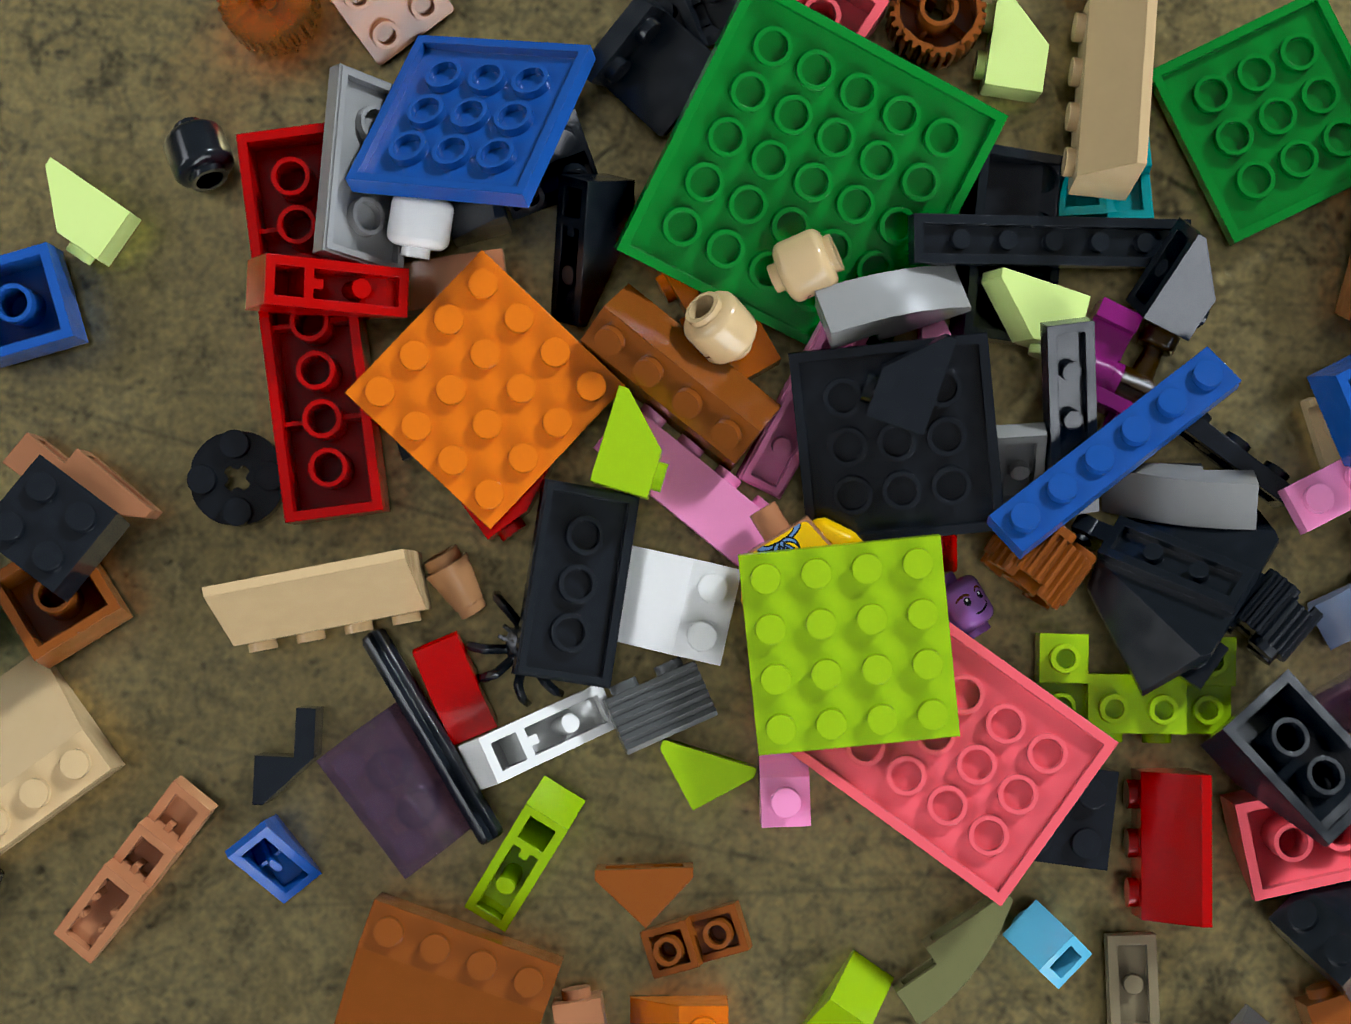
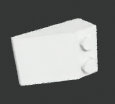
M632 545L617 642L720 666L740 581L739 569Z

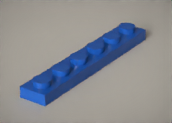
M1207 346L991 513L986 524L1019 559L1023 558L1237 390L1242 380Z

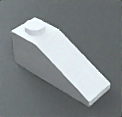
M588 687L458 746V750L480 790L497 785L614 730L615 728L602 701L608 697L604 688Z

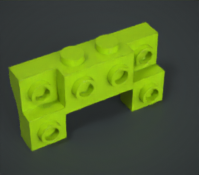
M1035 633L1034 682L1119 743L1123 742L1124 733L1142 734L1143 743L1168 744L1171 743L1172 734H1213L1231 718V686H1236L1237 637L1222 638L1220 642L1227 646L1229 650L1201 691L1178 676L1142 696L1130 673L1089 672V634Z

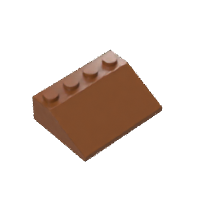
M382 892L373 901L356 949L334 1024H541L564 956Z

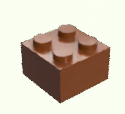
M11 562L0 569V605L34 661L48 669L133 618V615L101 563H99L68 603L15 563Z

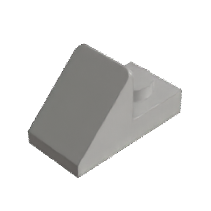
M1044 422L996 425L1003 504L1044 473L1047 446V431Z

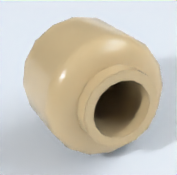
M815 229L805 230L776 243L772 251L774 263L767 266L769 277L777 293L786 290L789 296L798 302L815 296L816 290L837 284L839 281L838 272L844 270L842 259L830 234L822 236Z
M707 291L698 295L690 302L685 313L684 334L709 362L713 364H726L740 360L749 353L755 340L757 324L754 316L737 297L729 291Z

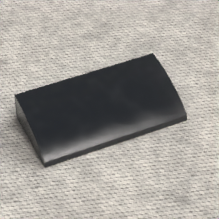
M994 144L961 207L960 214L1058 216L1059 197L1065 177L1061 176L1063 156ZM955 266L971 305V311L950 318L949 331L951 335L987 332L988 343L1021 346L1012 343L981 284L984 272L1002 267ZM1005 267L1056 285L1059 282L1060 268Z

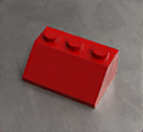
M1131 768V779H1125L1123 788L1125 808L1131 809V828H1125L1123 840L1126 858H1131V877H1126L1124 880V901L1126 907H1131V913L1144 921L1213 928L1212 775L1190 768Z

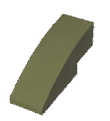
M1010 895L1002 906H999L985 896L921 940L931 958L892 984L917 1024L923 1023L942 1008L967 983L985 959L1003 927L1013 902Z

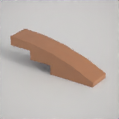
M182 775L176 778L148 816L137 824L114 857L103 865L53 934L90 964L95 961L164 877L219 805Z

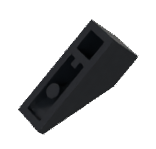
M607 173L559 174L551 316L557 321L576 327H587L621 253L614 247L635 206V180Z

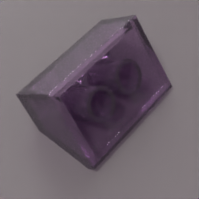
M397 702L354 731L316 761L405 879L471 829Z

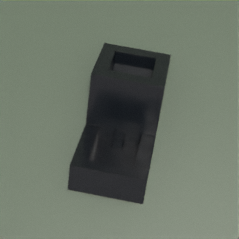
M301 706L296 708L294 754L263 752L255 755L252 805H264L272 801L322 755L324 706Z

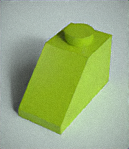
M619 385L590 481L600 486L649 500L651 490L661 492L669 464L660 462L663 454L629 388Z

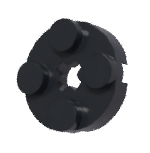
M233 429L210 438L195 454L191 463V469L187 474V484L198 508L213 521L239 527L253 525L267 520L281 506L282 496L276 448L266 438L255 433ZM244 466L247 467L250 471L246 476V480L250 483L249 487L246 490L240 487L231 490L227 485L230 481L227 475L232 468L240 470Z

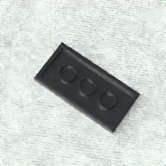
M542 479L511 674L610 689L640 497L619 491Z

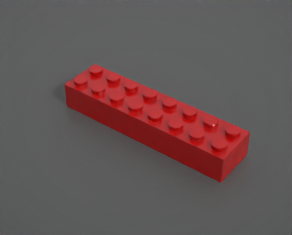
M325 122L236 134L251 259L265 253L331 260L313 254ZM258 311L285 523L299 525L391 512L380 426L345 394L372 365L366 317L294 315Z

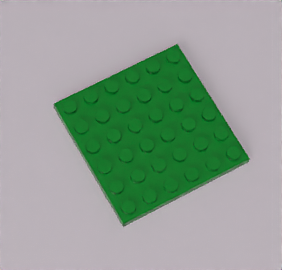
M737 0L614 248L702 293L707 291H729L737 297L756 320L807 345L820 321L815 308V296L798 302L793 300L786 290L777 293L767 271V266L774 263L772 255L774 245L808 229H815L822 236L830 234L844 265V270L838 272V283L882 272L930 266L909 265L908 216L913 213L958 214L1009 116L796 0ZM876 335L869 337L866 344L892 342L894 337L878 342Z

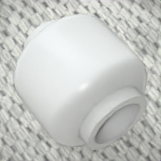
M394 196L391 201L387 238L393 244L402 246L401 256L430 260L431 251H442L449 245L454 207L445 200Z

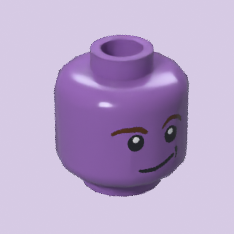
M952 571L945 574L949 622L974 639L991 628L988 620L993 616L994 608L974 576L964 575L957 579Z

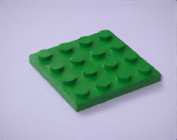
M1294 0L1153 69L1152 91L1230 246L1351 188V45L1328 0Z

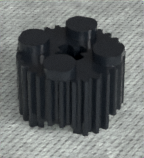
M1269 568L1265 574L1261 572L1226 633L1231 634L1234 629L1239 631L1244 637L1249 639V644L1246 648L1260 661L1270 666L1276 658L1279 661L1285 662L1323 618V614L1315 606L1309 612L1305 610V607L1297 601L1301 591L1294 584L1290 583L1287 578L1280 575L1279 572Z

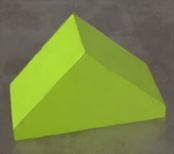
M670 738L663 739L660 750L692 810L753 779L756 774L757 767L754 764Z
M853 949L802 1024H873L894 977Z

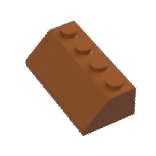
M629 283L603 306L581 339V344L611 371L625 387L629 388L631 394L636 399L650 406L667 421V424L692 440L707 456L730 472L782 407L729 363L713 364L709 362L686 338L682 325Z

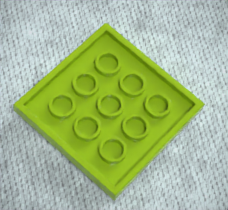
M940 534L738 554L759 756L960 736Z

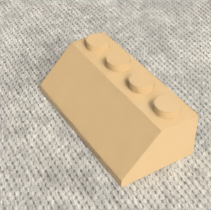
M1088 0L1083 13L1076 12L1074 15L1071 41L1079 42L1078 57H1072L1070 62L1068 86L1075 87L1074 102L1068 103L1065 115V131L1072 132L1071 147H1065L1061 165V176L1069 177L1068 195L1126 201L1147 165L1158 0Z

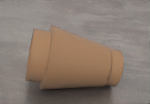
M456 544L442 550L423 563L428 572L425 578L455 612H458L462 620L474 615L487 605L483 599L467 552L461 553Z

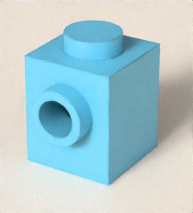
M1037 900L1027 909L1021 911L1014 918L1012 925L1002 934L1058 989L1092 955Z

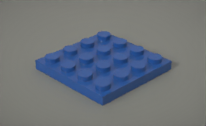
M418 35L345 178L351 191L529 208L595 63L596 58L591 45Z

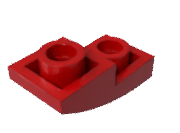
M457 631L413 649L412 653L423 682L453 745L498 727L497 717L477 679V669Z

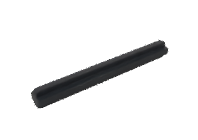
M383 628L370 632L362 639L365 650L478 842L484 845L498 838L503 832L501 824L388 633Z

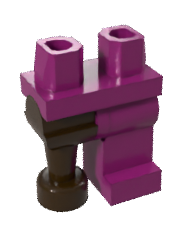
M1103 297L1094 305L1089 318L1095 320L1097 412L1105 415L1098 431L1156 386L1153 379L1161 357L1172 356L1180 341L1177 335L1158 325L1146 323L1138 338L1139 344L1144 348L1133 367L1130 368L1120 363L1143 317L1139 313L1106 297Z

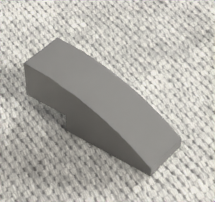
M923 266L882 272L847 280L815 291V308L831 349L876 335L879 342L971 311V305L955 266Z
M1142 463L1101 496L1102 512L1164 524L1213 529L1256 530L1259 483L1254 470H1203L1201 463Z

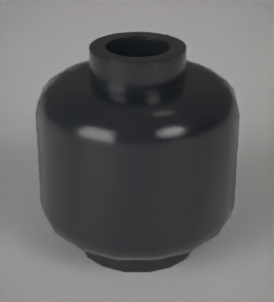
M197 117L184 118L174 125L163 143V149L175 180L182 186L192 188L195 191H210L223 185L227 181L228 174L235 163L233 153L221 126L212 120L199 119Z

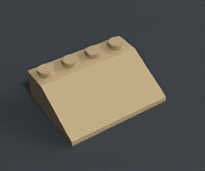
M408 549L393 550L202 587L205 601L233 646L248 644L249 653L279 648L277 639L296 635L297 644L326 639L325 629L340 626L344 627L345 635L374 630L372 620L391 617L393 626L421 621L420 611L432 609L422 553Z
M31 655L0 676V856L126 765L56 666L48 669L35 662Z

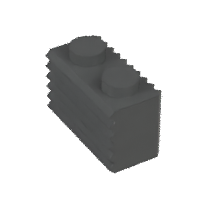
M676 657L653 668L657 677L639 684L636 676H633L610 687L609 690L612 696L602 701L625 754H632L718 715L695 661L683 665L681 658Z

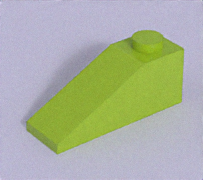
M544 775L464 907L506 932L580 812L585 800Z

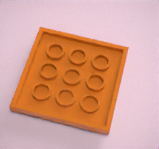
M481 250L356 380L345 394L480 521L491 529L615 398L618 386L625 387V385Z

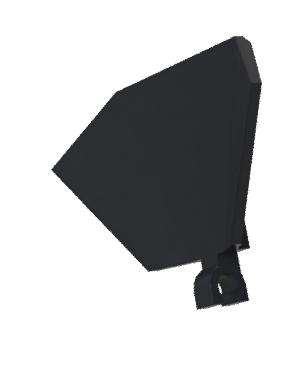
M1258 509L1256 530L1188 527L1126 518L1121 515L1114 526L1088 514H1079L1071 525V531L1076 533L1077 536L1074 542L1082 545L1089 551L1098 549V559L1088 582L1087 592L1142 696L1212 657L1279 544L1276 531Z

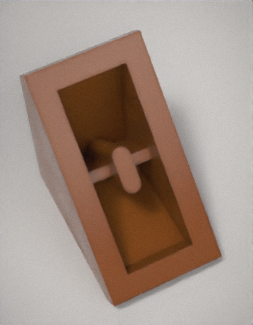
M693 862L596 865L595 881L645 928L651 924L694 877Z

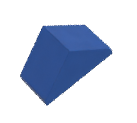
M277 814L262 821L225 851L228 859L283 904L322 874L317 864Z

